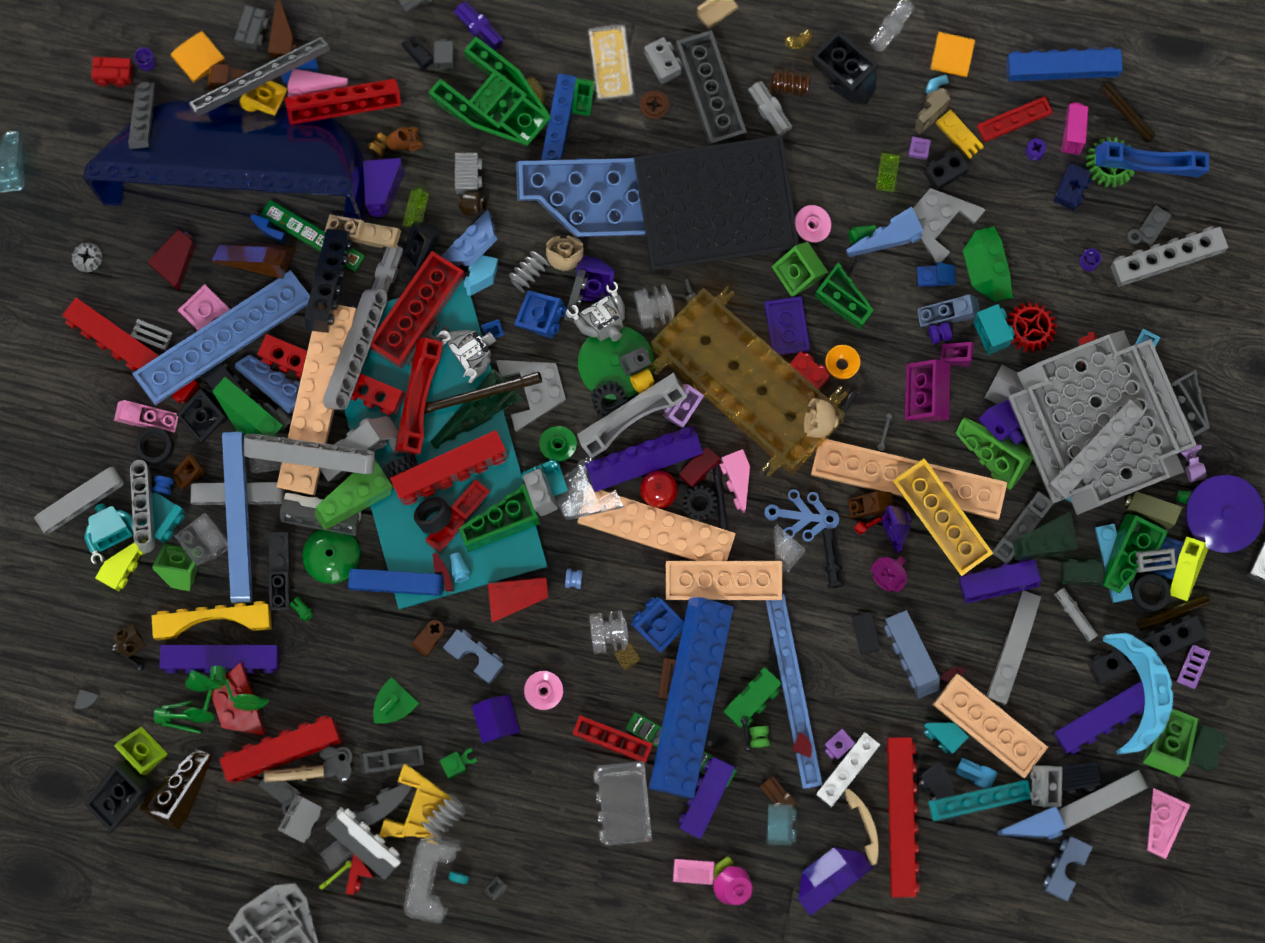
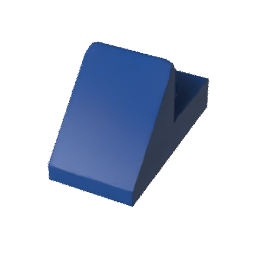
M937 262L936 266H919L916 268L918 287L956 285L955 267L953 265Z

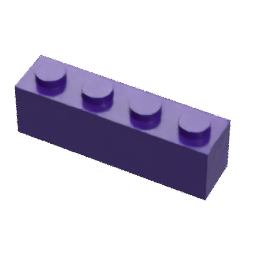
M1023 559L1017 564L1005 563L1000 565L999 568L992 569L988 567L978 573L966 572L959 577L958 583L964 604L1040 587L1041 578L1036 561Z
M715 756L713 760L708 759L704 770L707 772L704 778L700 776L696 785L698 791L694 798H689L687 805L690 807L687 814L682 813L678 821L681 824L679 829L700 839L702 838L735 766Z

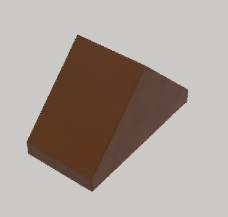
M189 454L173 471L171 476L182 490L206 475V472L192 454Z

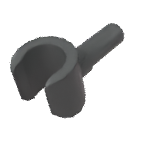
M689 278L685 279V284L689 294L684 296L687 304L691 306L697 302L696 294L691 288Z

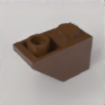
M876 491L848 499L850 518L884 514L887 507L894 506L892 492Z

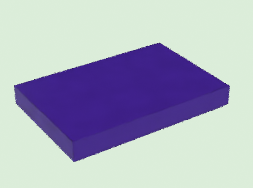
M802 296L764 301L773 358L795 355L800 351L802 353H810Z

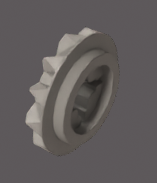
M90 242L81 243V245L75 247L72 253V263L82 272L94 271L102 262L101 250L97 245ZM88 252L93 258L85 261L81 256L86 255Z

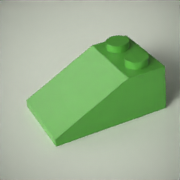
M1172 709L1164 730L1146 748L1143 763L1180 777L1189 766L1198 718Z

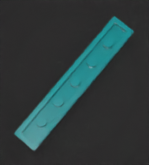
M1027 779L937 799L928 803L932 819L937 821L1031 799V791Z

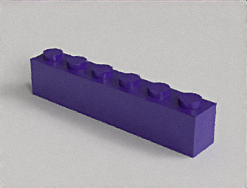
M690 426L665 434L662 437L648 440L637 446L628 447L623 451L611 453L606 457L592 460L586 463L585 467L593 490L597 492L703 454L698 435L694 427Z
M160 645V669L165 670L167 674H177V670H185L186 674H190L191 670L195 672L196 670H204L205 674H210V668L213 666H223L226 668V674H229L241 662L246 674H254L255 670H262L263 674H274V671H279L280 647L278 645Z
M1142 681L1053 733L1064 754L1070 752L1072 755L1081 750L1080 745L1087 742L1089 745L1098 740V734L1103 732L1106 735L1113 731L1115 724L1120 722L1123 725L1130 721V715L1135 712L1138 715L1143 713L1145 693Z

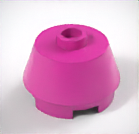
M729 866L724 868L725 870L714 879L713 888L716 897L720 902L727 905L745 903L752 893L749 874L740 867Z

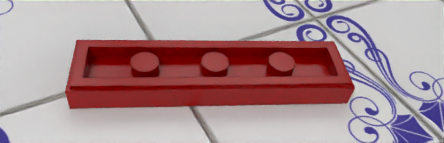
M1044 96L977 124L976 127L984 143L1050 116L1053 114V111Z

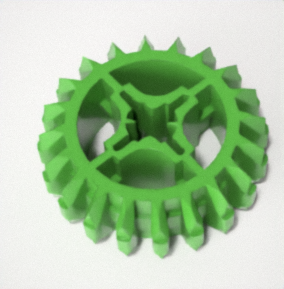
M1107 137L1106 141L1118 142V138L1116 137L1111 141V138ZM1100 139L1099 144L1094 143L1093 148L1089 149L1088 153L1090 155L1086 156V160L1089 161L1086 163V167L1090 168L1088 174H1094L1092 180L1099 179L1098 185L1103 181L1105 182V187H1108L1109 183H1111L1113 188L1116 187L1117 183L1122 186L1124 181L1128 182L1130 180L1129 176H1133L1135 172L1125 169V171L1116 175L1117 168L1096 166V147L1105 142L1103 139Z

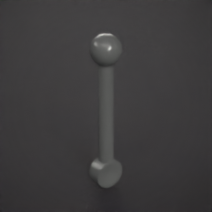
M892 413L886 414L887 421L881 443L877 446L879 451L885 449L884 442L890 421L893 419Z

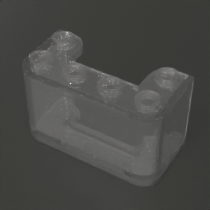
M644 761L597 766V771H594L595 784H599L600 792H596L597 804L601 803L602 811H598L599 823H603V830H599L600 842L604 843L605 847L652 842Z
M429 834L418 842L404 903V911L409 917L439 924L446 919L448 908L441 904V896L431 894L438 861L444 863L451 862L455 858L457 851H461L463 840L445 836L437 837Z

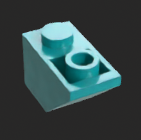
M926 723L923 726L925 729L924 734L930 740L935 739L939 743L938 748L945 754H953L969 737L955 723Z

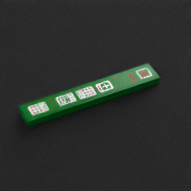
M269 200L260 217L268 219L273 225L321 252L325 232ZM352 248L351 251L348 250L349 262L345 267L356 273L366 257Z

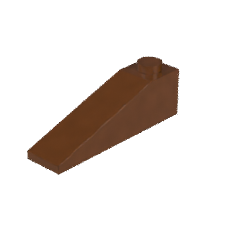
M282 243L218 245L212 262L283 279L296 247Z

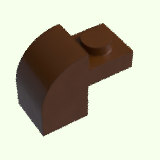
M213 65L209 68L207 89L215 90L247 74V70L229 68V65Z

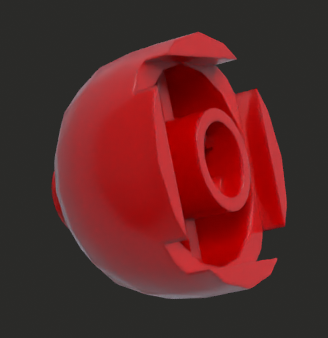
M655 470L648 473L642 479L640 495L643 502L647 505L664 509L676 500L678 485L675 478L668 472Z

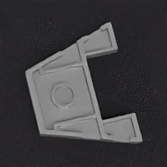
M931 188L913 208L923 228L921 240L936 264L937 262L942 263L950 253L949 250L936 241V238L953 218L960 213L975 224L985 212V209Z
M496 361L501 379L521 374L522 377L535 372H540L542 376V383L524 387L530 410L511 415L515 432H519L526 425L531 424L543 414L548 413L566 401L556 363Z

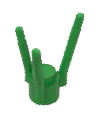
M192 701L162 705V708H156L154 711V722L162 724V727H172L198 734L201 733V730L170 723L173 718H189L187 714H173V711L170 709L190 705Z

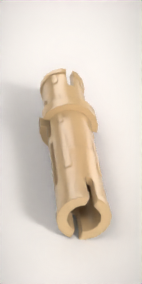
M301 765L299 768L264 770L265 783L299 779L307 781V779L324 778L323 765L312 767Z

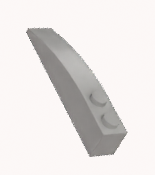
M1026 591L1021 593L986 695L993 703L1002 706L1007 704L1041 597Z

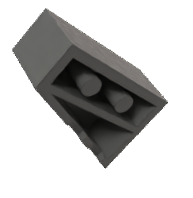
M1197 370L1171 383L1193 438L1200 436L1210 428L1201 396V387H1199Z

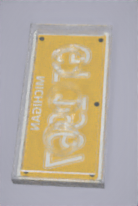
M625 24L588 28L597 101L633 97L634 90Z

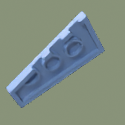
M251 355L236 362L235 369L288 414L294 411L300 382L296 380L293 382L287 379L284 373L271 370L269 365Z

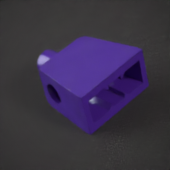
M1009 400L990 407L979 418L984 426L1000 441L1010 437L1014 444L1018 445L1025 439L1019 431L1021 428Z

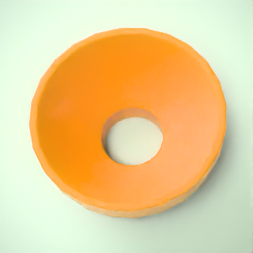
M838 345L828 352L825 365L833 377L845 380L853 377L859 370L860 357L854 348L847 345ZM838 360H845L848 367L844 370L838 369L836 365Z

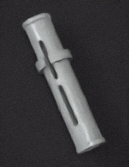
M1065 587L1054 594L1064 607V612L1069 614L1087 642L1098 636L1077 606L1078 603L1070 597Z

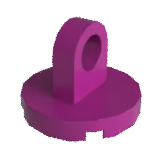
M902 556L896 561L888 557L878 558L871 566L874 581L886 591L890 592L893 590L899 592L906 586L908 581L907 574L902 567L907 560Z

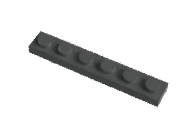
M154 82L136 84L128 141L130 149L149 147L156 93Z

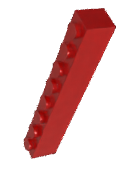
M78 298L73 300L62 315L69 327L72 329L77 327L81 330L80 334L88 340L90 338L96 340L95 345L102 350L106 348L110 350V355L116 360L120 361V359H123L127 362L125 366L132 371L140 369L159 356ZM193 380L173 393L171 398L179 404L181 401L187 404L200 385Z
M912 738L887 739L890 898L916 897V893H919V881H916L915 873H919V862L915 861V853H918V841H915L914 833H918V822L914 821V813H917V801L914 802L913 794L917 793V783L913 782V774H916V762H913L912 754H916V743L912 742Z

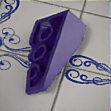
M889 506L886 508L881 522L897 555L902 551L911 527L912 518L909 512L904 511V508Z

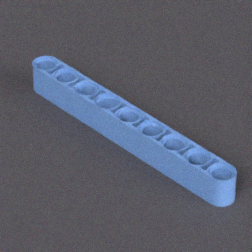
M223 432L222 445L231 603H252L246 460L243 455L244 433Z

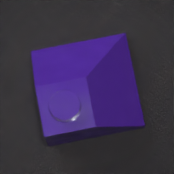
M583 256L582 260L578 262L576 276L578 270L582 269L586 271L585 278H588L585 289L581 288L580 294L583 295L582 301L597 303L608 295L612 297V294L607 292L606 286L608 284L609 290L612 291L615 270L599 258Z

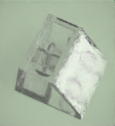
M206 512L174 535L197 567L217 558L228 549L227 539Z

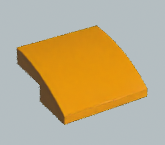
M202 31L185 41L171 53V57L193 83L208 75L211 66L219 65L225 59Z
M938 32L930 69L967 77L975 40Z

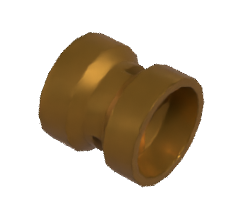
M377 132L374 136V141L367 145V149L375 156L382 158L385 154V149L389 148L386 143L387 137Z

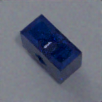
M1070 163L1053 202L1071 210H1074L1077 205L1080 206L1084 199V195H1082L1083 189H1088L1092 180L1089 178L1091 172ZM1072 185H1075V186H1076V187H1075V190H1072V189H1071V188H1072Z

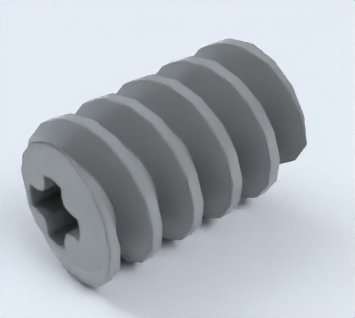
M534 251L530 252L531 258L528 256L524 258L526 263L520 262V268H514L516 274L509 273L511 282L522 293H525L523 286L530 287L528 281L535 282L534 275L540 277L538 270L546 271L543 266L544 264L550 266L545 258Z
M449 794L451 801L444 799L445 807L441 804L438 805L440 812L432 811L435 816L434 818L429 815L427 816L429 823L422 821L423 826L434 836L442 837L443 831L447 832L449 830L448 825L453 826L454 820L458 821L460 819L459 814H465L463 805L452 794Z

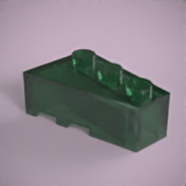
M1071 511L1012 541L1016 560L1067 554L1077 550L1078 545Z

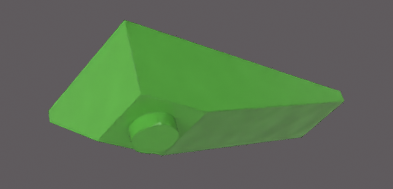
M965 417L956 431V435L970 451H974L980 458L979 462L991 471L992 474L990 475L996 480L1007 482L1006 488L1009 490L1015 486L1033 460L1030 449L1023 444L1015 445L1010 438L1000 441L985 426Z

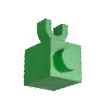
M471 748L467 749L462 756L455 752L439 760L449 779L466 772V764L478 762L476 758L468 760V754L473 752Z

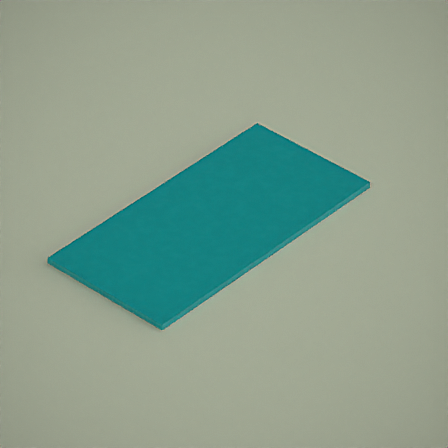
M465 280L461 282L436 320L439 322V326L433 333L434 336L437 337L446 326L449 328L448 332L470 330L476 331L482 337L471 296L467 295V290L464 287ZM399 298L386 302L376 331ZM447 341L442 346L440 360L433 374L426 402H433L495 385L490 363L485 373L476 377L472 383H469L468 381L471 377L468 375L463 377L465 370L449 349L447 344L449 342ZM369 348L360 373L399 389L406 394L412 367L405 364L400 369ZM368 386L362 388L361 395H365L368 392ZM380 394L378 402L384 401L386 394ZM499 394L443 408L424 415V438L421 453L415 455L419 465L497 430L508 456L503 464L495 466V464L487 467V471L481 474L476 472L463 482L458 480L452 483L453 486L448 489H438L434 495L428 498L441 497L451 508L468 487L477 480L490 490V494L468 520L469 522L524 484ZM359 399L356 401L350 400L347 408L344 409L350 431L355 428L357 429L360 426L359 423L366 418L374 419L388 415L380 412L381 408L374 406L372 409L363 405L364 401ZM405 399L398 414L391 413L389 416L398 431ZM386 440V446L374 451V459L383 472V467L386 464L407 455L404 453L394 455L388 440ZM393 486L390 496L371 505L388 571L435 574L432 553H437L441 558L450 577V555L454 553H461L470 571V578L461 583H456L451 577L454 592L446 593L443 578L441 596L394 593L399 610L488 585V582L502 581L548 568L536 526L470 552L467 551L459 531L439 554L425 542L430 534L424 533L414 521L416 508L428 498L423 496L417 499L418 502L413 505H403ZM440 510L431 513L426 521L437 516Z

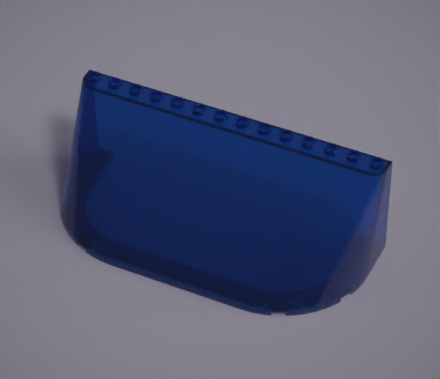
M191 101L160 104L153 109L149 147L129 148L130 121L84 167L83 179L102 205L122 206L124 182L346 196L344 217L364 220V158L355 139L341 124L332 118L290 125L286 107H279L274 116L260 110L247 111L240 104H223L197 117L189 105Z

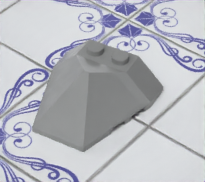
M296 883L273 886L243 906L228 927L229 932L238 943H318L307 899Z

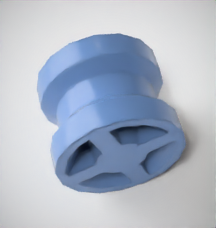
M567 569L565 588L575 587L581 590L583 571L578 570L575 572Z

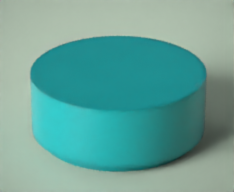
M450 871L449 880L466 884L468 883L469 876Z

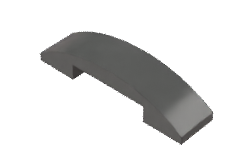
M1038 491L992 551L993 554L1004 563H1009L1053 505L1051 500Z

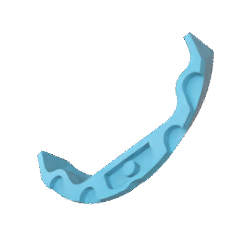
M1127 633L1105 635L1103 641L1119 649L1133 663L1141 677L1145 693L1142 721L1134 736L1116 752L1117 755L1140 752L1155 741L1166 726L1173 704L1171 679L1166 666L1151 647Z

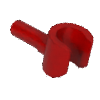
M877 517L866 525L860 521L856 524L854 530L858 534H863L872 525L880 522L881 519Z

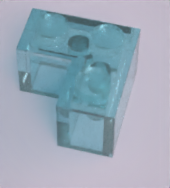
M768 804L766 846H791L792 842L796 841V829H792V821H796V809H793V805Z

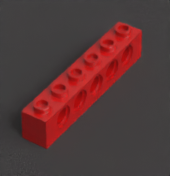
M396 79L285 97L290 125L401 106Z

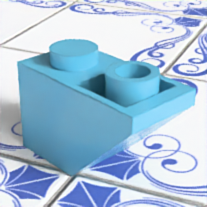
M482 255L472 266H469L468 271H470L469 277L466 276L464 281V287L467 290L468 296L494 283L498 269L497 258Z

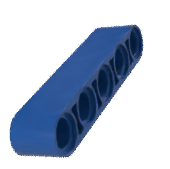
M349 569L348 589L441 596L443 575Z

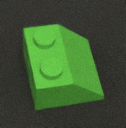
M808 242L794 246L772 266L791 297H795L816 284L828 273Z

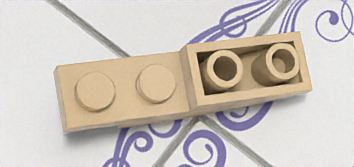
M329 215L324 231L326 232V229L349 231V238L353 242L383 248V246L396 248L401 234L399 228L365 223L363 220Z

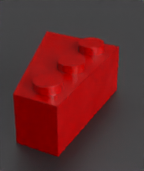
M546 577L488 582L492 623L548 598Z

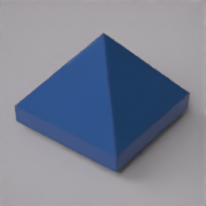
M499 319L481 325L484 335L491 332L494 338L504 335Z

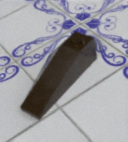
M195 749L179 764V769L173 775L166 776L164 778L165 782L158 789L154 788L150 791L139 809L164 826L179 831L190 814L212 755Z

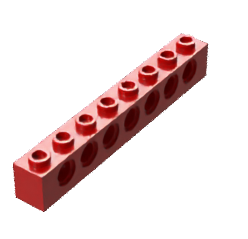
M266 334L257 355L262 358L261 362L272 366V363L279 365L278 369L287 373L291 370L296 372L295 376L301 378L307 351ZM283 351V357L277 359V353ZM300 358V364L294 366V360ZM360 373L350 400L364 401L363 405L372 409L374 406L381 408L380 412L390 416L391 413L398 414L406 394L399 389ZM368 386V392L365 395H361L362 388ZM386 394L385 400L378 402L379 395Z

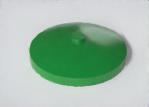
M625 326L620 330L622 336L617 341H612L610 337L600 341L597 337L589 336L583 343L578 356V370L586 388L593 393V389H597L598 384L603 386L602 382L605 381L608 384L609 381H612L613 384L617 382L619 386L623 387L627 399L636 396L638 391L636 392L630 376L647 368L652 374L654 368L653 353L646 339L637 331ZM644 347L650 354L651 364L626 376L618 358ZM608 394L603 399L616 401V396Z

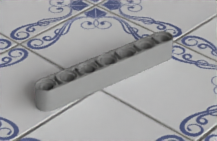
M368 289L362 294L352 326L346 336L323 397V404L327 409L342 410L347 408L387 302V294L383 289Z
M260 434L244 435L243 455L249 458L361 474H371L374 472L375 452L371 450Z

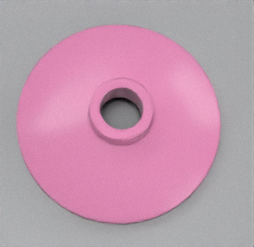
M809 205L797 213L795 227L798 234L804 240L820 242L829 235L831 220L823 208ZM808 223H812L813 228H810Z
M536 672L526 681L524 687L525 698L536 709H551L560 702L563 696V685L560 679L551 672ZM542 688H547L548 692L547 694L542 695L540 693V690Z

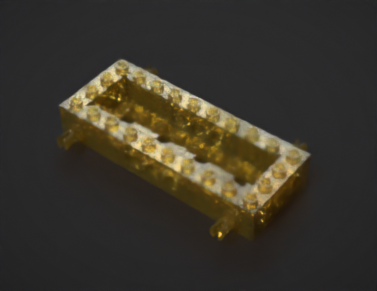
M726 286L715 298L703 288L651 342L652 350L659 357L648 369L652 371L656 368L654 375L657 376L669 364L772 457L761 468L763 473L770 468L767 477L770 478L780 465L793 476L844 422L845 413L837 405L848 393L845 391L839 395L842 387L839 386L827 398L724 306L735 295L733 290L727 294L729 287ZM707 336L711 339V343L709 345H702L700 339ZM730 362H737L739 368L735 371L728 368ZM759 387H765L768 392L764 396H759L756 390ZM813 398L829 402L834 407L836 416H838L837 427H834L829 435L822 438L806 436L808 433L804 431L806 412L810 413L811 407H808ZM786 413H794L796 419L791 422L785 419Z

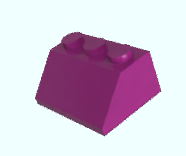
M935 359L906 364L905 420L926 422L949 420L950 363Z

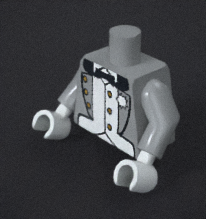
M613 282L616 288L613 291L609 290L608 284L606 286L607 292L612 294L613 297L608 295L580 312L579 316V310L576 305L571 306L575 314H571L568 309L566 310V315L574 319L573 322L582 334L593 338L597 337L600 341L608 337L612 341H617L621 338L620 330L623 328L622 321L625 319V306L620 294H617L618 285L616 282Z
M444 330L437 335V337H443L441 341L443 345L447 341L449 342L447 343L449 349L465 370L463 377L466 375L471 377L468 381L469 383H472L476 377L486 372L491 361V352L488 346L496 342L491 332L480 337L476 331L457 330L447 332Z

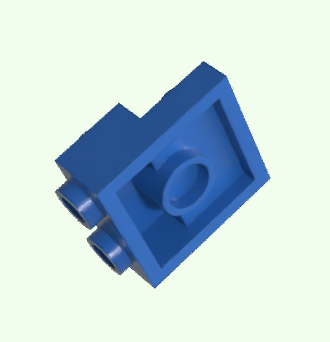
M528 290L514 325L552 339L553 335L559 332L560 326L558 323L560 318L566 314V304L559 298Z
M652 597L646 602V609L642 613L640 611L632 617L633 622L630 625L661 653L683 630L684 621L661 598L656 597L654 599Z

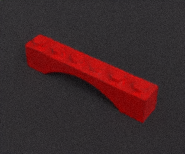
M427 337L417 340L394 450L396 452L407 455L421 453L424 438L423 424L426 398L433 374L440 360L443 346L441 341Z

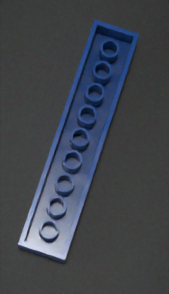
M702 597L689 598L649 789L683 798H694L733 606Z

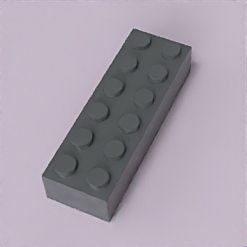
M712 30L676 41V50L709 146L746 140L747 131Z

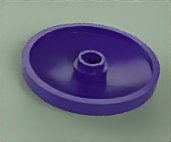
M1219 475L1208 478L1195 487L1186 504L1185 518L1193 538L1205 542L1207 549L1221 553L1235 552L1250 545L1259 535L1264 523V506L1259 493L1250 483L1236 476Z

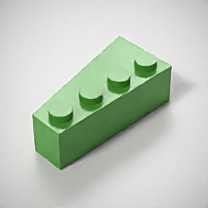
M374 459L373 473L361 474L353 472L316 506L314 515L325 531L390 496L393 486Z

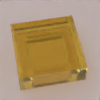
M631 644L614 653L624 671L641 660Z

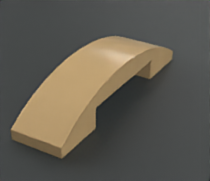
M846 789L844 794L850 810L858 807L871 844L864 848L872 866L877 863L878 837L874 822L860 798L850 789Z

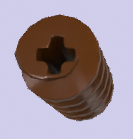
M777 69L775 74H772L770 92L776 87L777 93H780L783 88L784 94L791 90L793 96L798 91L799 97H802L804 92L807 97L810 80L809 74H806L803 79L802 73L795 77L792 71L790 76H788L787 70H784L783 74L780 75V70Z

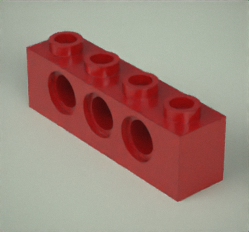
M579 716L572 733L573 736L644 764L647 763L653 747L652 743L583 716Z

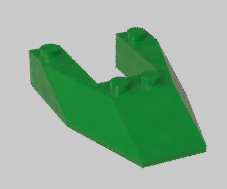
M475 37L464 50L465 58L490 77L470 100L466 99L442 79H439L428 92L430 100L447 113L473 128L528 147L550 121L551 116L520 70Z

